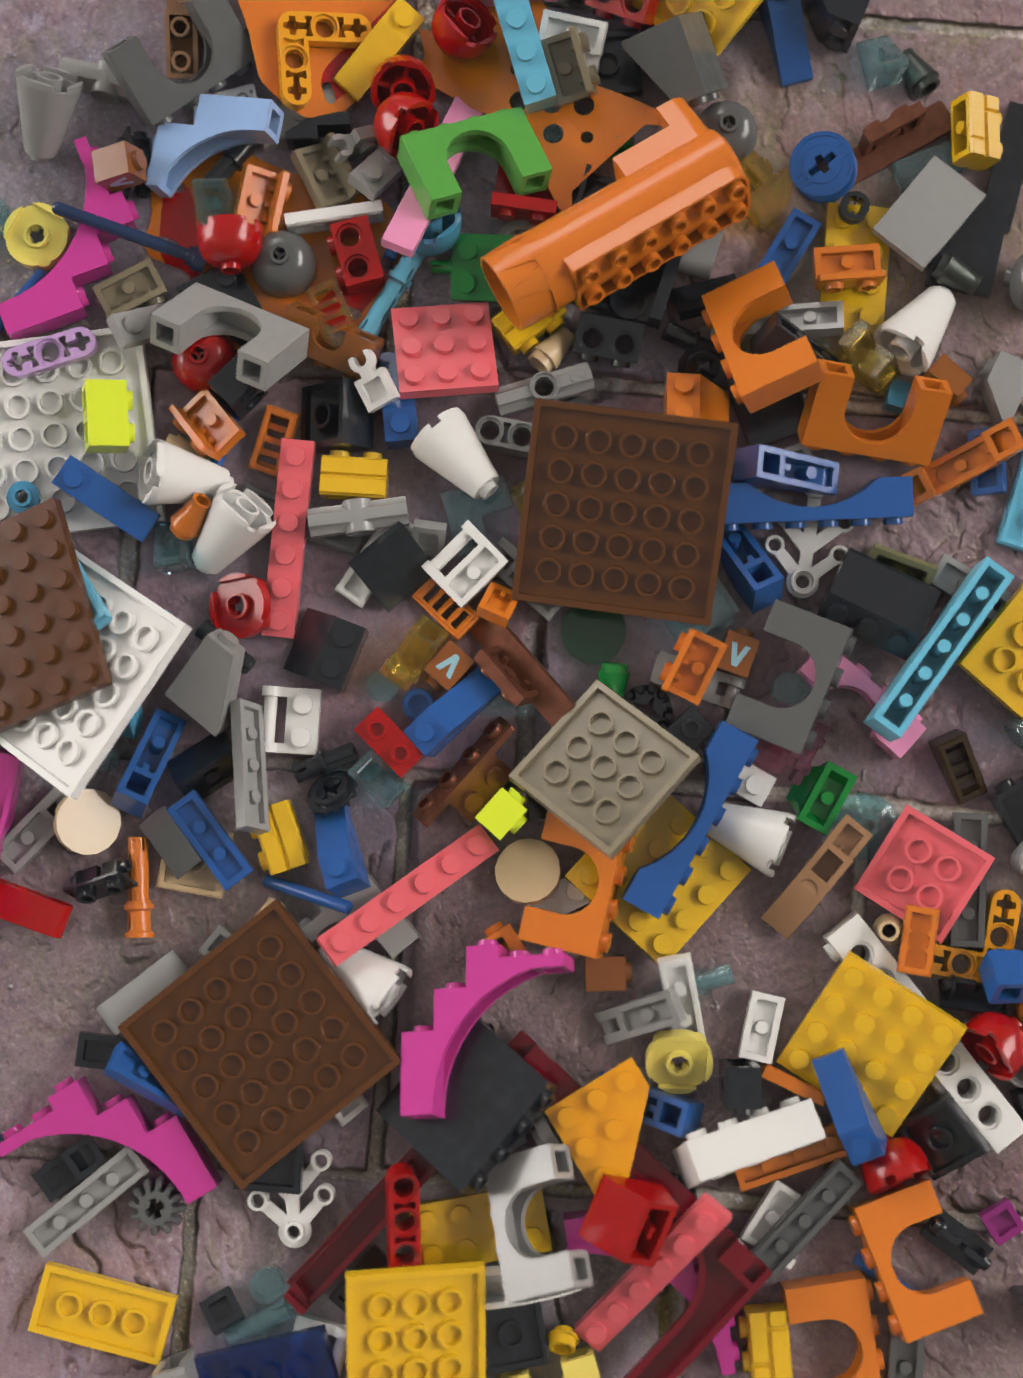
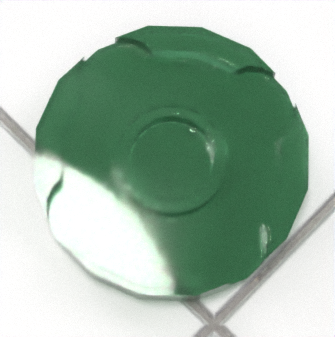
M571 607L562 622L561 637L563 646L573 658L581 663L596 665L601 662H608L619 653L625 643L626 625L624 617L617 613Z

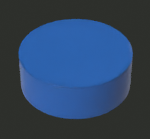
M415 688L408 691L403 697L402 710L409 719L414 721L435 700L427 690Z

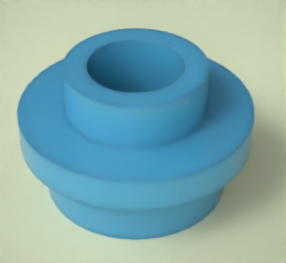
M18 481L8 489L6 499L9 507L14 512L21 513L40 504L41 494L34 484L28 481ZM26 491L28 499L26 502L20 503L18 495Z

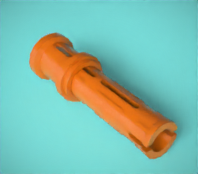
M147 837L127 838L128 859L132 862L129 878L136 881L138 886L129 889L128 901L124 905L128 921V932L124 933V938L155 937L154 932L151 931V910L154 909V903L152 904V900H149V839Z

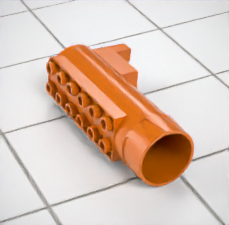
M673 98L656 108L657 120L662 127L661 131L612 158L616 181L541 224L515 235L480 258L481 267L491 291L503 312L517 330L521 331L559 312L561 308L572 301L575 302L580 311L591 305H596L606 296L619 289L628 287L639 277L648 272L656 271L667 261L685 254L695 245L713 238L721 230L746 218L751 206L750 182L744 174L737 156L724 137L717 131L708 129L683 98Z

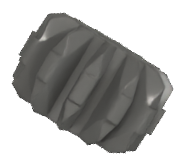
M163 1175L157 1178L156 1184L150 1177L146 1178L143 1181L144 1187L137 1186L133 1190L137 1198L131 1199L128 1203L129 1207L137 1209L130 1216V1220L136 1221L141 1219L143 1221L139 1225V1231L145 1230L148 1225L151 1226L150 1232L152 1236H156L159 1233L160 1227L168 1234L173 1229L172 1224L180 1225L183 1218L179 1213L185 1212L188 1207L187 1204L179 1202L183 1196L179 1191L175 1193L173 1189L176 1186L172 1181L168 1186L165 1185L166 1179ZM156 1199V1203L162 1201L164 1204V1208L160 1212V1208L155 1210L152 1207V1203Z

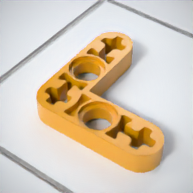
M287 11L280 16L276 25L280 98L285 107L294 111L302 110L311 98L312 85L309 47L358 48L372 30L371 24L366 17L357 13ZM288 22L293 23V27L298 29L295 35H291L289 29L286 28ZM306 22L310 23L308 28L309 36H306L307 29H304ZM320 22L327 23L332 28V35L326 38L321 37L316 32L315 25ZM352 25H357L358 31H363L359 37H355L354 32L349 31ZM339 29L343 31L341 38L338 37ZM290 53L297 54L302 59V67L298 69L289 67L285 62V56ZM294 78H299L297 81L298 92L304 93L299 100H295L293 94H288L292 90Z
M1009 889L993 891L989 895L986 905L985 947L979 948L978 952L936 944L935 956L944 957L943 951L947 950L948 952L944 958V971L940 970L943 964L933 962L932 974L946 977L955 975L956 977L976 980L977 983H982L978 969L988 949L1002 948L1014 950L1021 912L1019 896ZM1005 895H1007V901L1012 902L1011 909L1005 908L1003 914L1004 919H1010L1009 925L1003 922H993L994 916L1001 918L1002 908L997 906V900H1003ZM997 927L1003 928L1007 933V940L1002 946H995L990 940L991 932ZM959 954H964L969 960L968 969L963 973H956L952 968V960Z

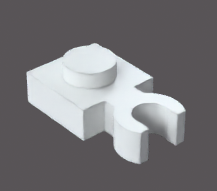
M364 349L363 354L366 357V363L363 366L354 357L349 358L348 363L354 372L360 374L361 379L354 382V385L368 412L374 413L401 396L386 367L376 369L377 358L375 353L371 349Z

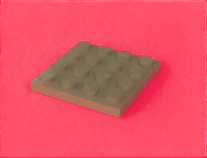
M597 679L575 702V707L564 714L508 776L511 782L608 859L612 860L701 760L699 754Z

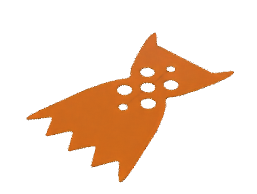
M542 0L529 1L539 34L543 10L548 9ZM494 5L486 7L495 18L496 25L493 29L495 33L498 32L497 38L480 57L464 61L444 54L435 42L432 31L420 29L419 33L425 53V58L421 61L429 68L436 89L454 99L457 96L470 108L485 114L512 108L509 102L510 97L514 93L520 92L515 75L510 71L512 63ZM596 85L598 94L589 97L594 102V109L588 115L578 114L574 110V103L562 106L554 113L546 112L543 109L526 114L525 109L523 110L553 168L548 189L553 199L558 201L557 206L561 212L572 206V191L644 125L661 126L657 120L655 108ZM551 124L559 125L563 129V137L557 143H549L543 137L544 129ZM584 132L592 133V142H582L581 135ZM587 164L592 165L591 170L584 175Z

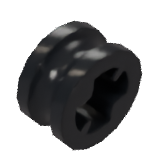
M850 191L845 194L838 205V214L841 220L851 225L863 221L870 208L868 197L860 191ZM850 201H854V205L856 203L860 204L861 207L858 214H854V210L851 213L848 212L847 207Z

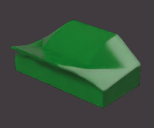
M826 761L820 766L802 767L786 797L792 805L795 815H797L796 820L823 835H827L858 777L830 761Z

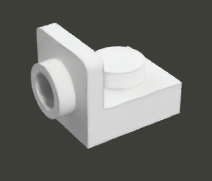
M751 765L749 768L744 766L738 776L742 779V783L736 795L760 808L777 778L754 765Z

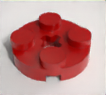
M231 573L222 577L218 582L221 584L216 592L211 593L209 598V616L215 628L229 631L237 639H249L256 636L261 630L267 629L271 623V599L266 582L261 578H256L246 573ZM240 598L244 602L242 613L235 609V605L240 603Z

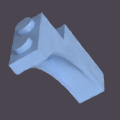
M200 94L198 106L194 110V125L177 123L158 125L157 133L152 141L153 151L150 164L146 169L147 182H145V185L160 197L172 198L186 176L209 157L231 147L244 144L278 145L285 113L272 99Z

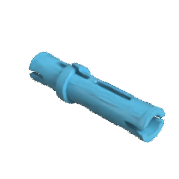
M414 253L412 258L402 255L394 270L390 269L388 272V280L358 328L378 336L383 325L391 315V309L395 308L404 291L410 289L412 285L411 280L425 259V256Z

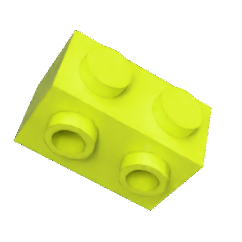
M85 379L82 386L85 453H126L130 443L135 442L134 423H129L128 411L133 410L132 391H127L126 380Z
M502 787L475 818L501 840L509 830L515 834L528 820L523 816L527 811L523 804L527 800L513 787L508 791Z

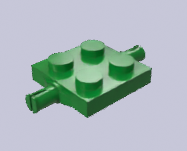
M460 233L458 240L453 245L450 261L431 260L430 265L441 266L430 267L431 274H449L451 279L450 300L498 303L485 278L480 258L515 235Z

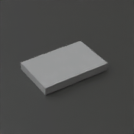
M934 156L874 226L871 233L923 272L981 204L986 194L937 156Z

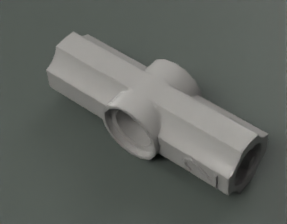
M63 57L59 61V69L77 75L78 82L83 81L82 92L90 93L96 99L107 103L115 104L119 103L120 100L130 102L105 60H99L96 64Z
M586 361L552 372H538L532 378L501 386L499 391L493 394L500 417H505L533 409L535 398L560 401L594 391L595 385L591 369ZM541 383H546L552 387L553 392L548 396H541L536 393L535 388Z
M406 496L379 500L354 498L343 501L342 505L307 509L308 527L312 539L343 534L349 537L366 536L375 533V530L390 529L398 521L404 527L410 526Z

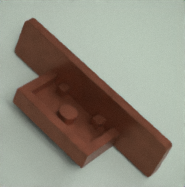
M920 101L911 106L904 104L893 111L888 119L882 122L875 120L863 129L858 146L852 149L858 162V175L854 186L950 133L951 114L944 103L937 101L927 108H924Z
M480 618L471 628V634L483 646V649L476 654L474 659L480 665L481 672L488 679L493 680L501 689V694L507 702L515 707L532 703L551 726H554L564 714L575 707V702L508 625L506 628H503Z
M499 716L485 727L481 737L464 750L461 759L451 770L446 771L440 777L434 789L418 801L412 814L421 824L429 827L448 804H451L468 821L472 822L475 819L476 815L510 780L508 775L512 770L495 755V752L514 733L516 728Z

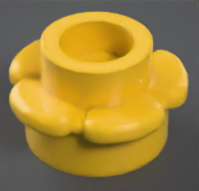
M567 1325L555 1326L546 1336L549 1342V1350L558 1355L574 1354L576 1346L580 1343V1339L573 1332V1328Z

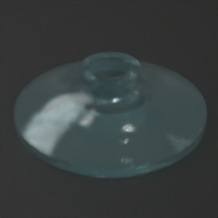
M858 793L846 798L832 825V830L845 814H848L861 826L864 820H870L873 824L870 833L873 836L855 858L872 859L897 821V816L892 806L882 797L871 793Z

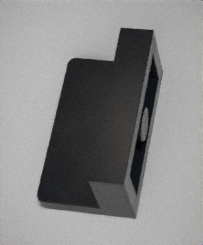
M225 731L216 737L212 734L168 761L167 766L175 785L184 796L192 790H196L201 798L204 799L234 780L232 744Z

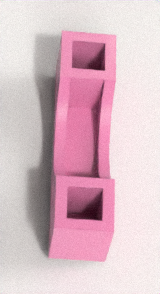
M809 655L795 673L813 688L816 680V668L812 657ZM843 655L839 668L844 670L837 688L856 692L867 702L870 710H872L887 687L885 685L879 687L870 679L873 675L867 668L859 663L854 665ZM917 714L901 738L889 742L873 729H871L869 738L891 758L900 759L927 728L920 723L923 719Z

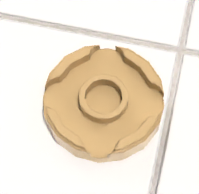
M93 788L84 789L77 800L66 795L56 807L55 822H53V830L59 843L67 850L81 855L98 854L109 848L116 840L121 828V813L118 808L110 805L112 798L107 793Z
M532 838L517 840L506 846L498 856L495 866L496 882L502 893L512 902L521 905L540 904L549 899L558 889L561 880V862L553 848L545 842Z

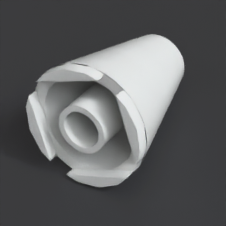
M930 286L886 320L872 334L871 343L876 354L880 356L883 353L889 359L887 365L901 374L914 377L915 375L919 376L923 371L925 373L931 367L956 306L953 293L944 286Z
M459 407L450 408L437 416L440 419L438 424L433 428L427 424L415 437L411 445L412 453L418 460L472 498L479 499L482 497L484 500L489 498L499 487L497 485L499 476L468 418Z
M151 438L143 451L142 456H147L148 460L145 467L139 466L137 490L138 498L143 500V504L147 505L187 503L195 493L205 494L212 502L219 487L223 483H234V479L230 476L229 470L162 439Z
M223 483L216 491L192 552L194 565L200 572L204 574L220 573L270 533L276 525V520L272 521L270 518L273 515L270 506L253 491L247 488L244 492L234 489L237 485L235 483Z
M723 803L722 807L726 809L723 818L717 827L711 825L706 835L764 875L772 878L775 872L770 868L772 864L779 866L792 831L789 830L788 822L795 823L797 815L788 812Z
M321 947L319 949L321 955L376 1025L379 1022L375 1018L379 1014L386 1017L405 992L407 986L402 983L405 976L412 977V969L406 965L364 948L337 967L332 964Z

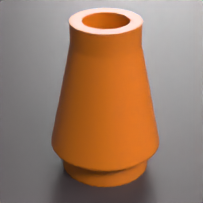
M195 493L186 504L171 516L170 530L177 538L190 541L199 536L207 512L212 504L210 498L203 493Z

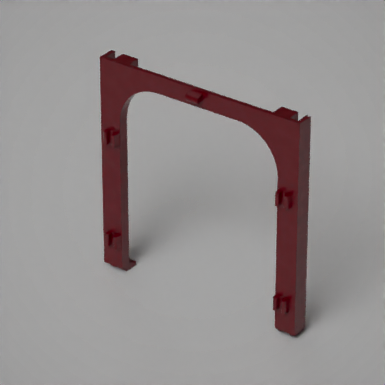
M523 1029L509 1042L508 1045L548 1081L559 1087L554 1093L555 1099L550 1106L582 1087ZM637 1141L630 1174L637 1180L663 1184L679 1206L675 1215L679 1219L698 1198ZM413 1146L398 1161L412 1166L420 1188L437 1171ZM385 1176L287 1280L286 1283L290 1285V1288L283 1297L301 1316L386 1226ZM401 1178L396 1181L394 1186L397 1188L406 1187L410 1179ZM727 1226L697 1254V1283L693 1296L685 1310L623 1378H678L771 1277V1269Z

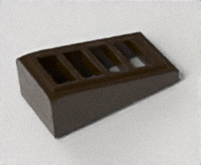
M953 729L928 741L932 754L957 805H961L988 792L966 732ZM957 745V747H955V748H953V749H951V750L945 751V749H947V748H949V747H951V746ZM962 755V760L950 764L949 760ZM968 768L969 772L955 777L954 773ZM973 779L975 784L960 790L959 785Z

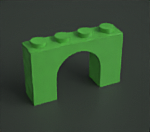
M521 106L501 109L495 113L483 116H472L466 120L450 124L443 123L434 128L421 131H410L400 136L397 159L426 220L458 212L462 191L448 164V159L458 153L474 151L492 157L503 168L516 195L523 196L546 190L553 170Z

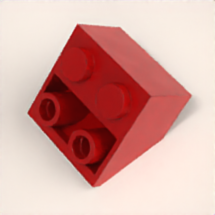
M603 1173L579 1231V1236L623 1263L654 1267L679 1206L663 1184Z

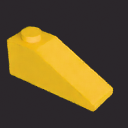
M397 0L336 74L333 81L355 101L359 102L371 88V80L376 68L386 58L402 52L415 37L425 18L405 0Z

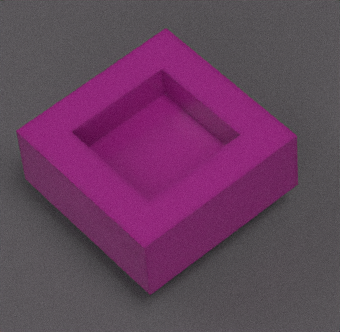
M1007 1197L1001 1198L977 1214L997 1246L1002 1245L1023 1231V1221Z

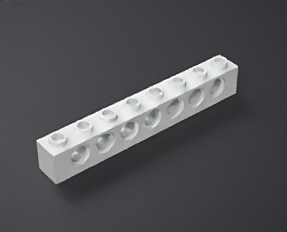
M851 912L821 936L827 943L823 946V949L835 963L839 960L842 962L849 950L851 951L854 946L861 944L865 949V961L926 999L906 973L896 972V960L858 913ZM959 1041L949 1055L948 1064L938 1070L930 1084L940 1096L947 1092L952 1095L989 1144L990 1149L998 1154L1023 1134V1120ZM968 1078L970 1081L969 1091L959 1095L957 1092L958 1083L962 1079ZM989 1105L991 1107V1116L986 1121H979V1110Z

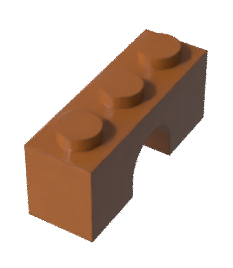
M298 301L286 306L283 318L310 329L307 357L314 359L313 363L316 366L324 369L334 368L343 372V377L359 380L361 379L360 374L350 368L348 359L351 357L357 358L359 364L363 366L366 363L363 350L371 349L376 355L377 363L375 367H377L386 341L385 339L355 327L346 332L342 345L336 346L331 344L323 333L326 313Z

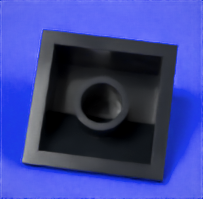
M800 0L817 41L823 43L831 51L847 53L870 0Z
M342 377L302 387L301 440L315 441V453H330L331 450H344L355 453L373 449V413L368 412L354 385V382L358 380Z
M307 608L283 669L345 693L369 632L366 628L339 617Z

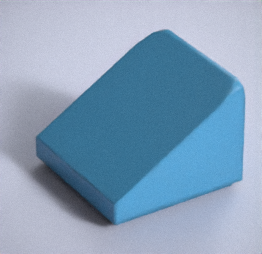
M892 377L882 409L901 414L912 383Z

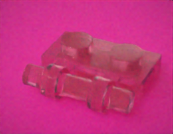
M781 701L777 705V708L791 707ZM817 722L813 730L818 732L811 751L805 749L799 759L790 755L792 751L759 739L755 747L759 752L753 763L778 776L784 765H787L793 769L787 781L800 786L804 776H809L813 768L811 763L818 749L822 750L826 743L824 738L829 727Z

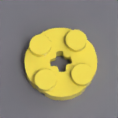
M38 202L32 203L33 205L25 208L21 206L9 215L4 225L3 234L10 255L22 266L34 270L40 268L44 271H49L56 266L71 244L72 231L64 217L55 215L52 211V206ZM40 229H43L45 238L43 241L34 244L30 234L32 231L38 233Z
M686 1029L659 1031L653 1036V1041L646 1050V1072L650 1080L652 1078L653 1081L658 1083V1088L672 1094L690 1093L696 1090V1086L701 1084L704 1079L706 1083L712 1074L713 1057L711 1048L707 1044L705 1036L699 1032ZM675 1057H683L688 1061L682 1062L681 1066L677 1067L674 1061L671 1060Z

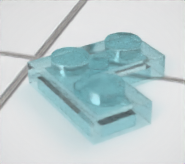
M503 475L499 476L497 491L485 500L482 497L474 499L460 488L440 494L453 538L463 530L461 526L469 520L488 539L482 517L513 508ZM471 539L458 552L459 557L467 556L478 544Z

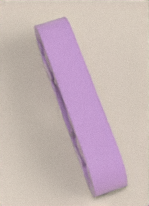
M75 327L9 348L3 354L2 366L12 377L26 379L92 358L98 351L99 342L96 335L89 329ZM81 335L85 339L90 340V342L85 344L86 350L84 351L78 347L69 348L68 351L71 353V356L67 357L66 347L62 343L63 340L69 346L77 344L79 342L78 337ZM49 344L57 345L59 348V356L53 362H46L42 357L44 347ZM31 350H34V357L39 363V366H36V363L32 360L24 362L20 371L11 366V364L16 362L15 357L17 355L23 359L32 358Z

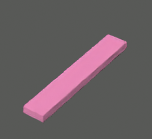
M456 96L442 124L466 120L472 116H483L485 113L469 107ZM465 152L458 153L448 159V164L453 174H455ZM410 185L382 237L381 246L412 258L431 220H426Z

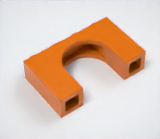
M775 261L701 296L706 309L701 311L708 329L714 328L715 334L710 336L718 354L723 352L725 359L721 360L720 363L727 378L733 377L735 384L730 386L733 396L738 405L744 402L750 414L825 380L816 355L806 336L765 354H750L741 350L744 335L754 323L774 313L775 310L779 311L793 304Z
M818 359L825 380L809 387L797 428L801 445L814 451L822 449L835 450L845 456H853L854 454L865 455L876 461L895 460L911 467H915L918 464L929 466L953 397L947 380L915 375L904 409L897 419L885 427L866 430L853 426L845 419L846 407L855 381L851 364Z
M547 811L541 839L575 847L585 852L593 860L597 868L599 878L598 889L591 903L583 910L573 914H563L535 906H525L517 939L600 959L603 957V953H608L611 946L612 933H608L611 919L615 920L619 912L620 900L616 899L619 886L623 887L626 881L628 868L624 866L626 853H631L633 850L635 835L610 860Z
M919 1178L848 1206L851 1213L850 1216H847L849 1226L854 1236L859 1235L864 1248L860 1250L867 1269L873 1268L877 1279L873 1286L881 1303L886 1302L890 1315L886 1319L894 1337L899 1336L901 1340L908 1344L983 1314L971 1280L966 1277L960 1276L925 1290H912L906 1288L893 1271L891 1250L899 1233L912 1224L943 1213L930 1179Z
M860 1270L779 1281L782 1302L787 1309L789 1324L832 1319L843 1322L853 1329L856 1337L854 1359L843 1373L833 1378H881L880 1370L885 1369L881 1348H876L874 1336L879 1335V1325L876 1314H871L869 1301H874V1292L870 1279L866 1280Z

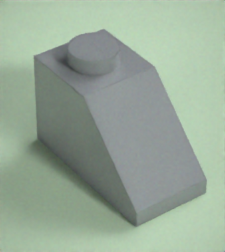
M1001 350L993 358L988 357L979 373L983 377L979 389L993 426L1010 417L1013 418L1023 398V360Z

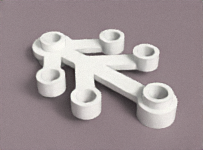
M805 493L808 496L807 506H821V499L825 495ZM848 520L849 527L847 529H842L838 525V527L825 528L817 535L818 522H805L803 532L800 529H785V523H775L782 527L800 552L797 564L785 550V542L782 537L771 535L764 542L765 552L770 556H775L788 574L786 588L792 596L799 599L812 596L818 589L819 578L833 567L840 566L842 561L835 560L833 553L835 550H840L844 553L845 557L848 549L843 545L833 547L829 551L827 558L812 567L813 554L839 534H846L851 531L854 526H850V520ZM770 540L779 542L780 548L778 551H773L769 548ZM798 577H804L807 580L806 588L797 586L796 580Z
M319 1149L312 1155L311 1163L303 1172L302 1193L300 1195L278 1193L285 1199L286 1212L269 1200L268 1192L252 1191L247 1198V1204L250 1209L262 1211L279 1226V1238L283 1244L290 1248L302 1247L309 1241L312 1235L311 1221L323 1206L329 1205L335 1198V1188L329 1183H322L315 1189L314 1199L301 1212L300 1197L319 1173L327 1170L332 1164V1154L326 1149ZM317 1155H324L327 1158V1164L324 1166L319 1165L316 1161ZM320 1189H327L330 1192V1199H322L319 1195ZM255 1194L263 1197V1205L255 1204L253 1200ZM289 1227H298L300 1235L297 1237L292 1236L289 1232Z

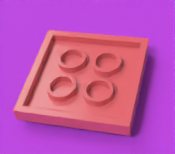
M488 302L391 309L400 400L494 393L499 391Z
M907 804L854 889L904 920L906 904L939 909L940 917L936 941L942 944L996 858Z

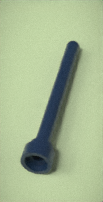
M55 202L52 205V211L55 215L184 260V264L190 266L189 270L203 273L206 261L199 252L198 244L196 247L190 245L187 248L61 202Z

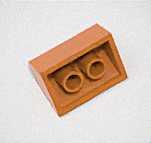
M667 372L663 396V414L729 422V394L701 374Z

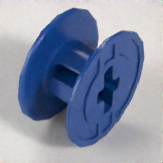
M818 131L804 137L795 146L790 158V175L798 191L807 200L819 204L833 203L843 198L853 188L858 175V162L850 143L840 134L831 131ZM822 162H825L829 167V171L826 173H822L818 167Z

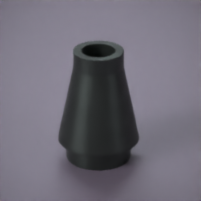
M913 48L904 50L897 57L896 61L901 67L912 95H917L920 99L925 98L940 85L939 73L916 54Z
M946 252L941 254L930 273V276L936 278V283L966 291L971 295L976 291L983 278L976 274L954 253L949 255Z

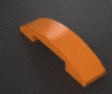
M1010 417L982 432L981 436L930 462L929 466L920 465L900 477H913V507L972 480L1023 450V437L1013 418Z

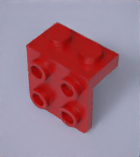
M499 164L495 191H492L491 217L508 222L528 220L530 224L537 226L557 214L558 201L553 199L548 186L546 190L523 196L516 195L503 168Z

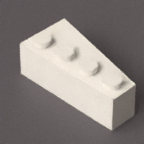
M795 1096L780 1102L781 1109L769 1112L768 1107L753 1111V1114L749 1115V1120L738 1123L737 1117L723 1121L717 1124L719 1130L707 1134L706 1129L703 1128L687 1134L688 1141L672 1150L685 1187L687 1189L694 1188L706 1180H716L738 1171L737 1169H745L769 1160L771 1157H779L827 1138L812 1099L800 1102L799 1097Z

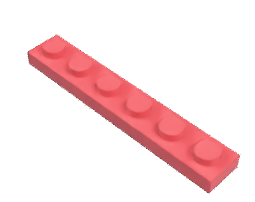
M281 439L273 521L276 520V525L272 529L266 583L271 599V623L267 629L261 631V635L296 638L308 527L307 509L310 508L316 451L315 441Z
M478 824L323 933L316 941L332 964L337 967L494 855L499 849L482 825Z
M704 1192L670 1227L654 1267L633 1264L574 1324L573 1332L597 1352H600L731 1222L732 1213L708 1193Z

